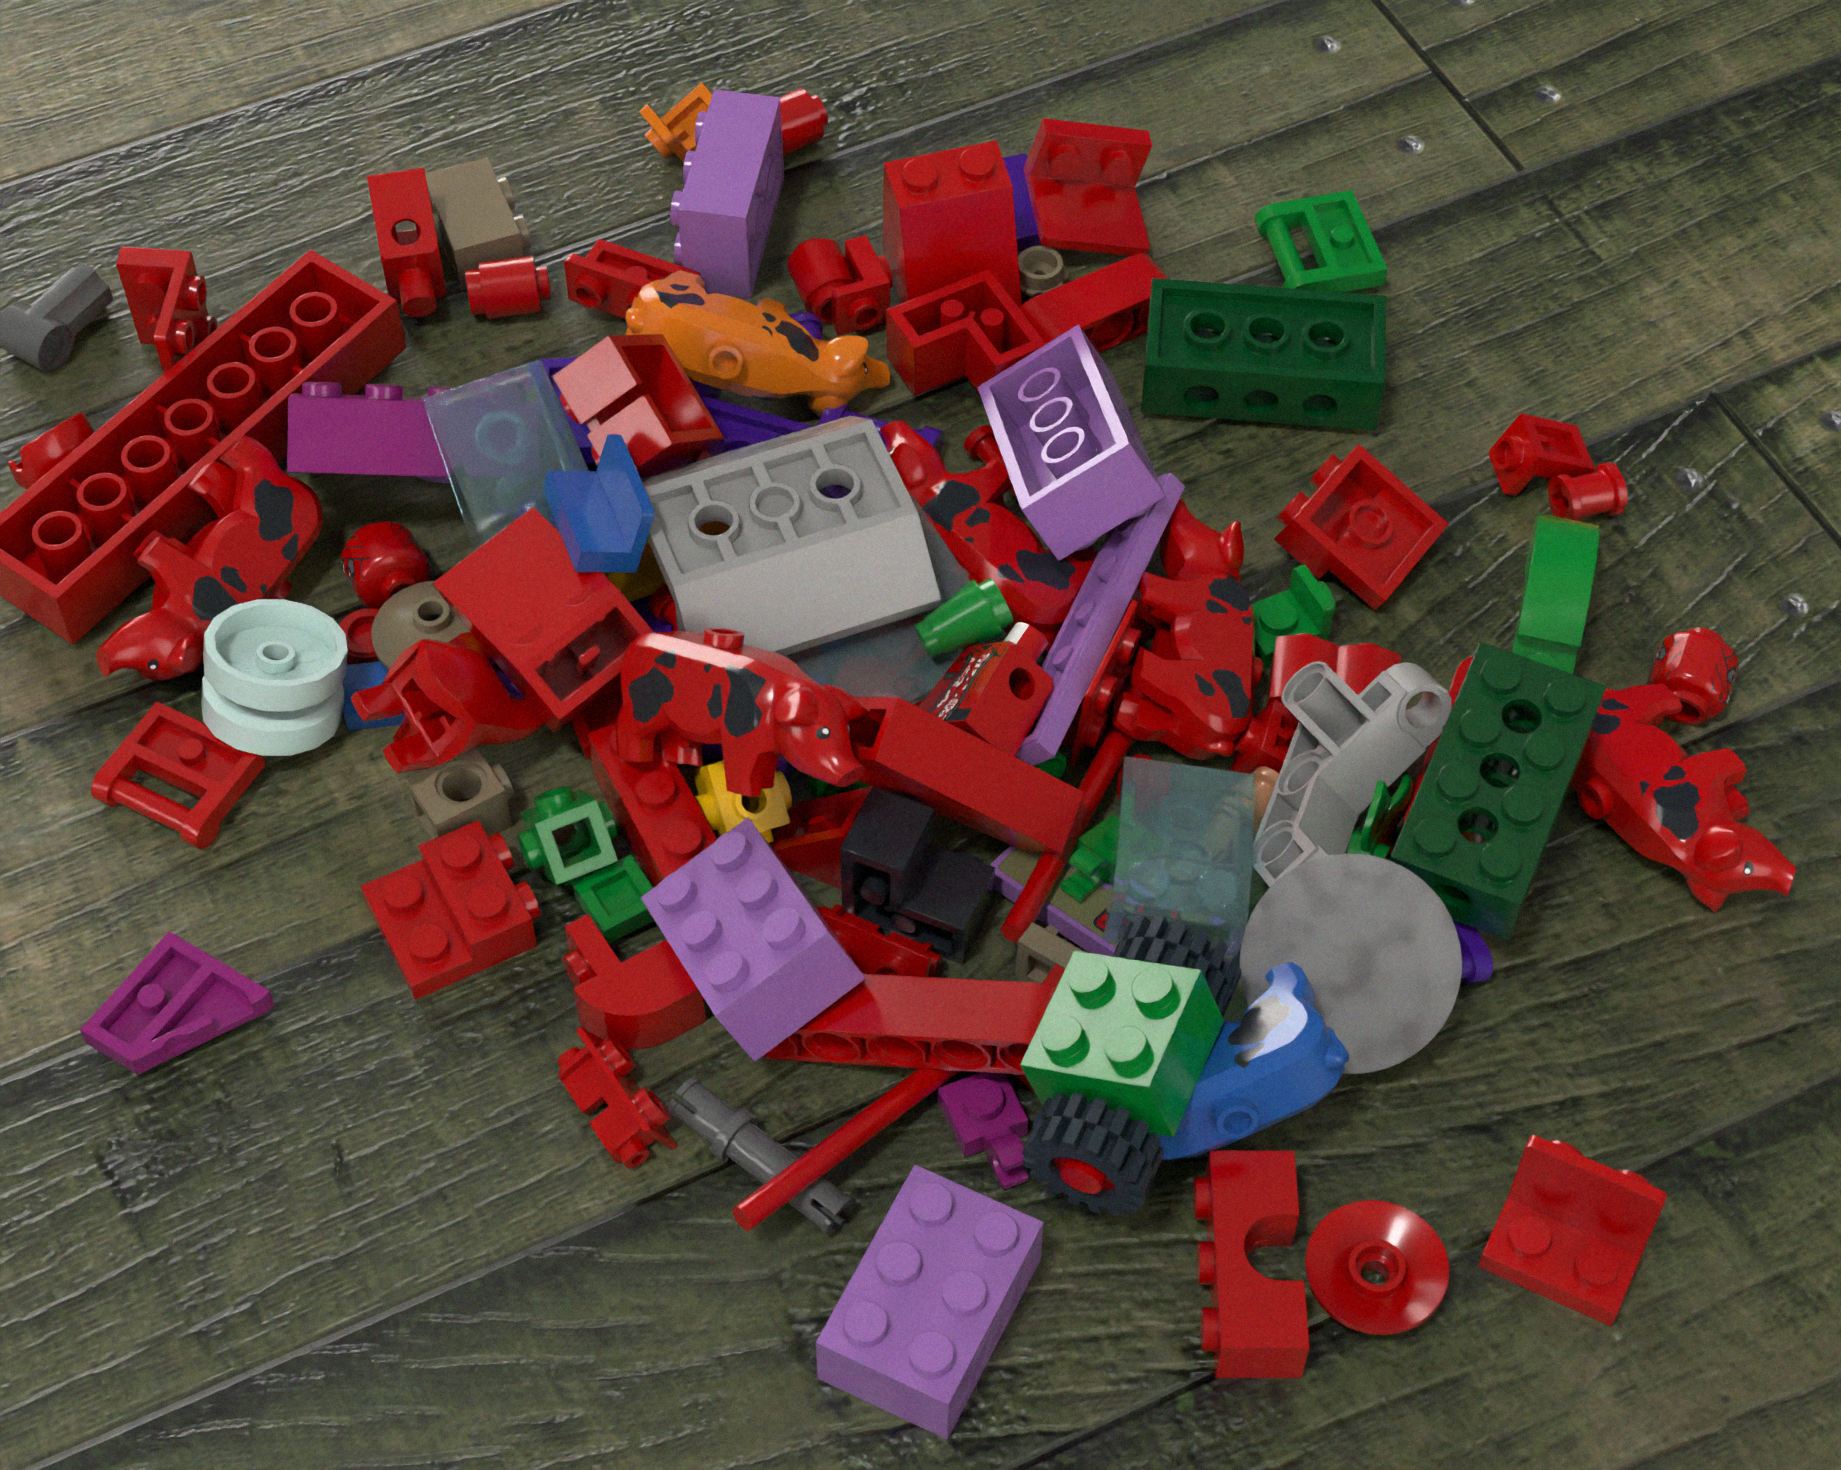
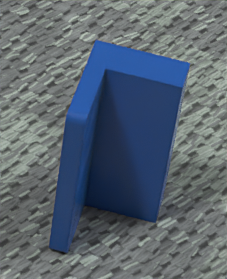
M608 434L596 471L548 470L543 486L544 495L575 572L636 573L654 519V508L622 435Z

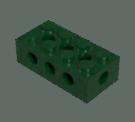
M1152 278L1141 412L1376 431L1385 385L1386 296Z
M1481 641L1393 849L1390 861L1403 866L1421 878L1444 903L1452 920L1510 941L1594 726L1606 686Z

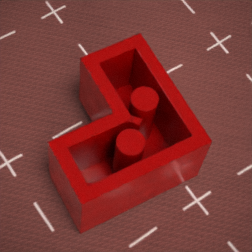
M990 269L886 310L887 359L914 396L966 375L979 393L978 386L1046 345L1045 341Z

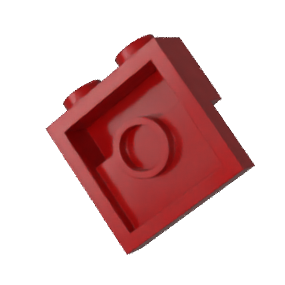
M1358 443L1342 461L1332 454L1308 481L1317 489L1309 498L1300 491L1280 512L1276 519L1284 527L1274 540L1302 565L1305 564L1315 577L1320 579L1330 570L1370 607L1376 610L1388 599L1449 523Z
M479 820L418 845L421 856L420 861L360 886L364 901L414 1000L537 947L533 920L540 918L541 912L536 898L526 881L516 885L513 884L507 871L514 868V862L500 832L487 836Z

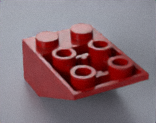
M534 507L432 583L433 587L553 733H556L621 682V663L630 643L643 633H654L621 591L601 572H575L560 532Z

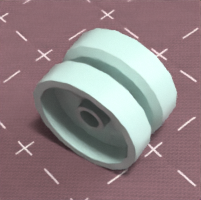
M257 599L233 605L213 618L204 633L203 662L205 675L202 678L201 699L203 722L212 734L224 743L237 750L261 756H291L316 749L335 735L342 721L344 704L342 682L346 676L348 653L345 632L332 617L310 605L285 599Z

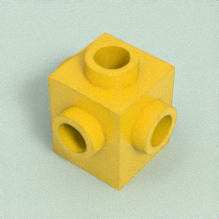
M723 760L692 769L699 794L694 796L717 839L747 817H749L768 843L774 841L771 829L790 823L787 809L792 807V796L788 782L781 771L775 772L774 788L761 789V796L750 797L727 791Z

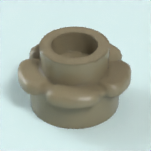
M1033 246L1024 250L1018 257L1021 293L1033 298L1063 285V282L1068 277L1067 268L1063 264L1061 255L1050 247Z

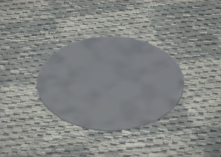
M1344 853L1316 858L1301 864L1278 879L1265 892L1252 911L1244 931L1240 950L1241 983L1248 1006L1270 988L1265 977L1270 969L1288 962H1293L1302 967L1315 993L1313 1007L1321 1015L1327 1027H1331L1335 1031L1336 1037L1342 1042L1349 1053V1061L1345 1063V1070L1342 1074L1369 1073L1386 1069L1401 1063L1423 1049L1436 1036L1448 1019L1456 1002L1462 975V955L1457 930L1448 910L1438 895L1421 878L1403 866L1383 858L1364 854Z

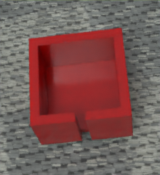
M663 334L609 335L552 376L562 392L560 400L566 413L576 423L586 424L591 431L587 436L593 445L591 452L597 466L608 434L622 435L640 478L686 465L702 450L706 451L724 438Z

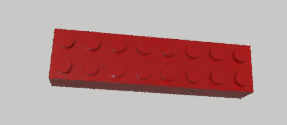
M310 249L0 512V596L72 645L75 644L151 576L147 568L136 563L138 558L133 554L152 531L156 530L168 539L174 537L186 545L201 528L218 516L204 497L188 489L189 483L206 464L216 461L230 467L219 458L243 435L254 438L264 445L278 463L287 455L288 396L292 393H302V384L305 382L342 383V395H354L406 349L397 300Z

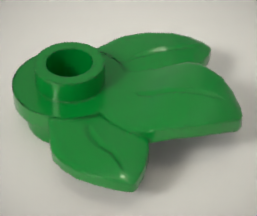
M1404 771L1402 773L1401 784L1392 797L1388 793L1386 783L1377 780L1362 831L1357 829L1353 831L1345 853L1371 855L1390 861L1393 847L1391 846L1396 834L1397 824L1406 814L1413 793V781L1409 772Z

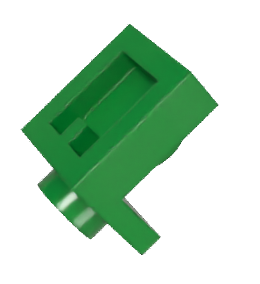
M1305 564L1292 569L1288 590L1252 604L1255 614V656L1262 659L1263 670L1271 666L1276 637L1307 633L1329 641L1332 620L1336 613V603L1329 587L1322 581L1317 582Z

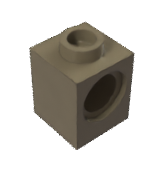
M477 747L442 765L427 768L405 779L413 814L429 840L477 820L480 821L487 836L512 827L508 800L514 798L515 795L510 780L500 764L495 763L489 766ZM471 798L468 801L458 802L463 799Z

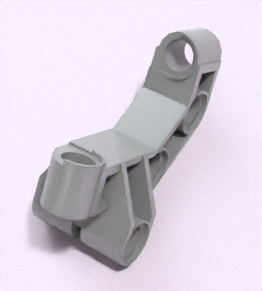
M1321 661L1312 662L1304 666L1287 682L1283 689L1281 700L1285 707L1299 720L1249 855L1251 865L1269 887L1286 873L1303 863L1324 856L1344 854L1358 815L1372 802L1377 780L1384 781L1388 787L1443 732L1442 728L1446 724L1452 710L1451 697L1448 691L1424 669L1413 663L1395 664L1386 671L1383 670L1359 695L1326 663ZM1423 692L1417 705L1406 710L1409 700L1417 693Z

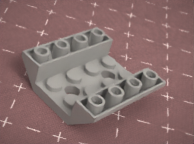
M847 416L641 478L654 508V519L647 539L675 602L678 631L704 633L706 628L737 630L744 633V645L786 656L930 611L941 605V597L918 511L873 421L870 419ZM830 485H840L845 489L851 490L847 496L838 499L827 498L820 494L823 488ZM711 521H721L723 524L730 526L725 533L715 536L704 534L698 530L703 524Z

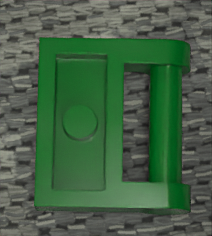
M1352 190L1272 203L1262 207L1256 213L1254 221L1258 232L1262 238L1268 239L1284 276L1283 288L1348 292L1385 285L1388 269ZM1302 227L1319 268L1305 269L1289 229Z

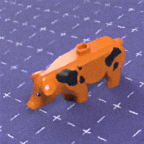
M679 270L670 274L665 279L656 280L643 286L638 298L634 297L631 308L626 312L628 327L625 335L663 334L689 379L729 392L766 401L776 402L800 394L808 395L806 401L808 407L820 418L825 408L835 409L845 404L848 405L849 401L866 389H883L890 382V372L886 363L866 355L868 349V340L866 338L845 335L832 340L814 339L806 328L787 314V308L783 303L764 298L758 301L755 306L736 297L719 293L707 294L702 277Z

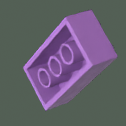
M1079 324L977 387L1021 510L1058 561L1075 551L1090 547L1101 535L1127 519L1141 516L1155 502L1166 496L1113 374Z

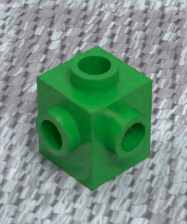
M571 786L551 789L533 799L536 807L520 812L526 831L517 834L523 857L531 871L540 868L541 873L556 885L563 883L565 886H571L573 882L618 861L611 842L612 839L617 838V830L604 801L598 803L595 798L581 789L575 792L572 791ZM570 824L571 832L568 838L561 842H555L552 831Z

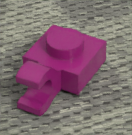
M981 1072L939 1087L938 1104L964 1157L984 1150L1002 1190L1028 1181V1174L1022 1162L1024 1145L1019 1138L1028 1134V1118L1004 1073Z

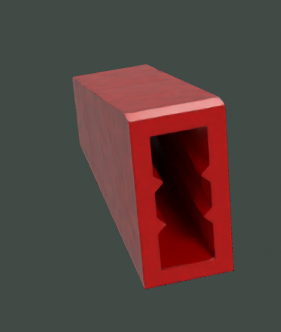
M854 697L868 710L864 718L849 721L852 751L857 761L865 767V773L858 781L893 794L905 793L920 800L924 805L935 808V813L1022 850L1063 853L1067 840L1075 830L1077 811L1084 792L900 697Z

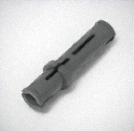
M696 1077L688 1079L676 1091L679 1096L685 1099L682 1103L676 1098H672L669 1103L668 1113L680 1119L712 1144V1154L723 1162L732 1159L763 1184L767 1183L798 1159V1157L757 1127V1117L746 1109L736 1111L702 1085V1082ZM822 1176L788 1203L820 1227L823 1233L830 1236L838 1231L847 1220L844 1216L840 1215V1212L843 1210L847 1214H851L856 1204V1199L846 1195Z

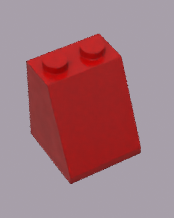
M997 140L884 162L882 249L891 269L893 283L900 304L990 269L1018 307L1022 306L1013 185Z

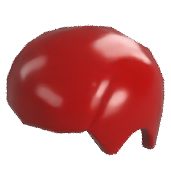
M84 412L77 413L24 445L19 451L22 459L19 463L15 464L13 460L8 462L12 475L19 486L26 490L29 489L95 433Z

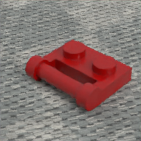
M156 701L98 771L92 782L91 796L108 806L121 804L181 833L183 842L203 850L214 841L220 828V822L265 767L266 763L263 756L231 747L216 738L206 724ZM140 769L201 799L193 809H190L131 781V779Z

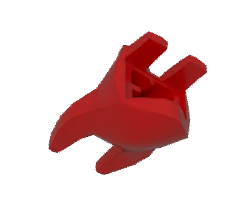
M471 632L461 633L447 643L439 640H420L400 654L390 667L382 684L356 691L351 697V701L363 721L378 720L405 713L402 724L393 736L394 742L388 744L382 750L386 760L397 774L442 765L480 745L514 743L532 736L546 725L526 699L510 696L500 677L491 666L496 662Z

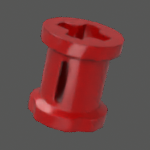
M1612 462L1599 464L1595 472L1572 478L1565 473L1552 476L1548 484V500L1550 509L1555 517L1580 521V518L1602 512L1609 516L1624 513L1625 506L1628 503V493L1624 477L1621 475L1616 464Z

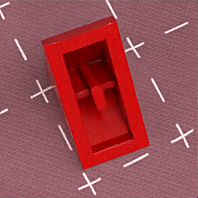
M874 786L792 804V807L787 812L790 823L779 826L773 835L774 841L769 842V844L789 869L841 890L840 847Z

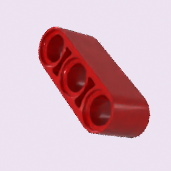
M1139 253L1037 295L1026 301L1019 309L1046 344L1079 324L1098 354L1147 333L1152 278H1169L1148 254Z

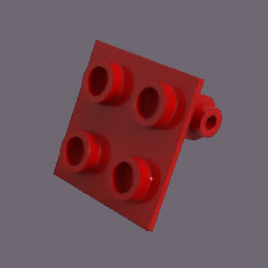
M1131 601L1061 744L1073 748L1069 766L1075 768L1085 746L1093 749L1097 748L1109 720V714L1105 712L1111 700L1115 701L1125 691L1130 679L1132 667L1128 665L1141 636V631L1132 627L1138 605L1137 601Z

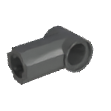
M79 263L75 268L72 267L31 305L18 301L6 307L0 314V348L43 371H56L69 359L73 351L75 335L113 301L110 287L103 282L94 269Z

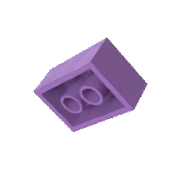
M714 89L708 111H700L697 116L695 127L696 150H688L685 155L683 165L684 189L683 191L676 190L672 198L670 221L671 225L679 226L674 247V264L700 272V276L705 282L704 289L706 293H719L751 299L784 183L781 97Z
M749 817L729 832L721 835L713 844L677 871L665 877L657 886L641 897V900L715 1017L754 1062L866 979L786 864Z
M914 1164L816 1341L818 1379L948 1440L1041 1260L1044 1222Z

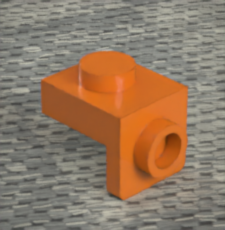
M702 82L661 119L648 104L639 111L652 127L644 135L666 160L675 153L684 163L687 151L696 150L695 127L697 116L700 111H708L712 94Z

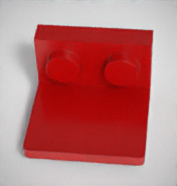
M1047 118L1042 119L1023 170L1040 243L1043 246L1063 250L1072 249L1109 253L1112 255L1132 256L1139 253H1148L1150 243L1135 190L1137 181L1153 146L1148 130Z
M121 246L116 266L140 344H154L156 346L162 370L165 373L218 328L215 316H209L206 307L207 284L205 277L198 276L191 251Z
M1531 1135L1523 1151L1506 1202L1481 1255L1478 1267L1612 1327L1668 1195L1663 1190L1652 1186L1647 1179L1635 1172L1614 1170L1583 1156L1577 1148L1566 1142L1558 1140L1548 1141L1539 1136Z

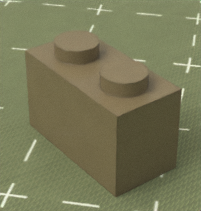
M488 157L426 173L435 229L460 290L467 289L465 270L479 268V262L523 257V249L531 248V240L522 214L512 215L511 210L515 209L508 180L506 177L496 178Z

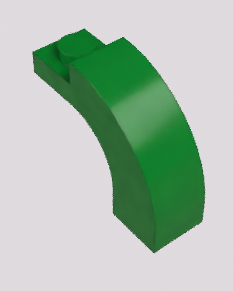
M1536 513L1524 568L1525 582L1511 650L1512 653L1573 674L1578 648L1581 647L1593 585L1599 544V525Z

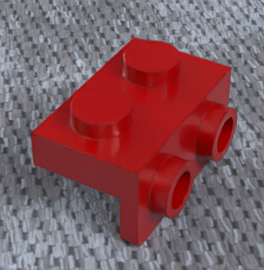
M602 239L596 241L586 257L571 253L564 262L569 300L577 302L586 308L597 309L626 319L627 310L632 306L634 297L638 298L643 286L656 280L665 279L670 274L679 270L700 276V272Z

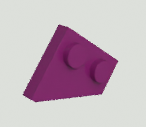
M169 931L80 1028L85 1043L139 1075L268 1012L274 1003L269 990Z

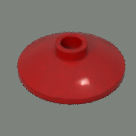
M1365 1200L1343 1205L1320 1221L1307 1245L1305 1273L1314 1298L1323 1310L1336 1321L1359 1332L1373 1335H1392L1419 1326L1438 1309L1449 1282V1262L1441 1239L1423 1218L1411 1210L1394 1203ZM1365 1271L1379 1272L1385 1278L1386 1283L1382 1285L1369 1283L1362 1278L1361 1274Z

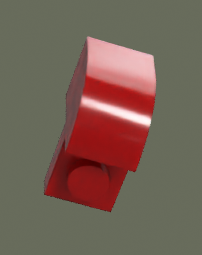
M589 914L564 926L569 953L562 956V961L569 978L575 986L573 988L579 1023L582 1027L603 1040L610 1035L613 1036L625 1049H647L671 1041L706 1022L703 996L667 939L620 962Z

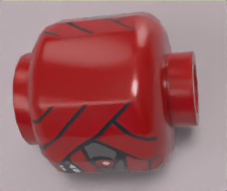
M382 521L365 525L358 529L346 542L341 554L342 571L361 603L368 608L380 609L390 597L402 589L431 580V565L411 531L397 522Z
M1698 627L1688 631H1679L1666 636L1659 645L1647 679V685L1663 683L1680 699L1682 711L1665 715L1666 718L1677 723L1696 725L1706 719L1720 715L1728 705L1738 674V657L1732 648L1724 643L1723 638L1710 629Z

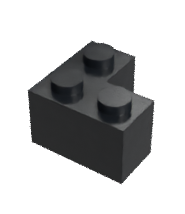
M872 787L840 847L842 906L845 908V912L879 925V933L888 936L893 931L922 944L925 942L934 945L935 953L942 955L943 958L964 965L994 904L995 867L984 864L982 860L970 853H954L934 846L935 808L924 805L920 800L905 793L893 794Z

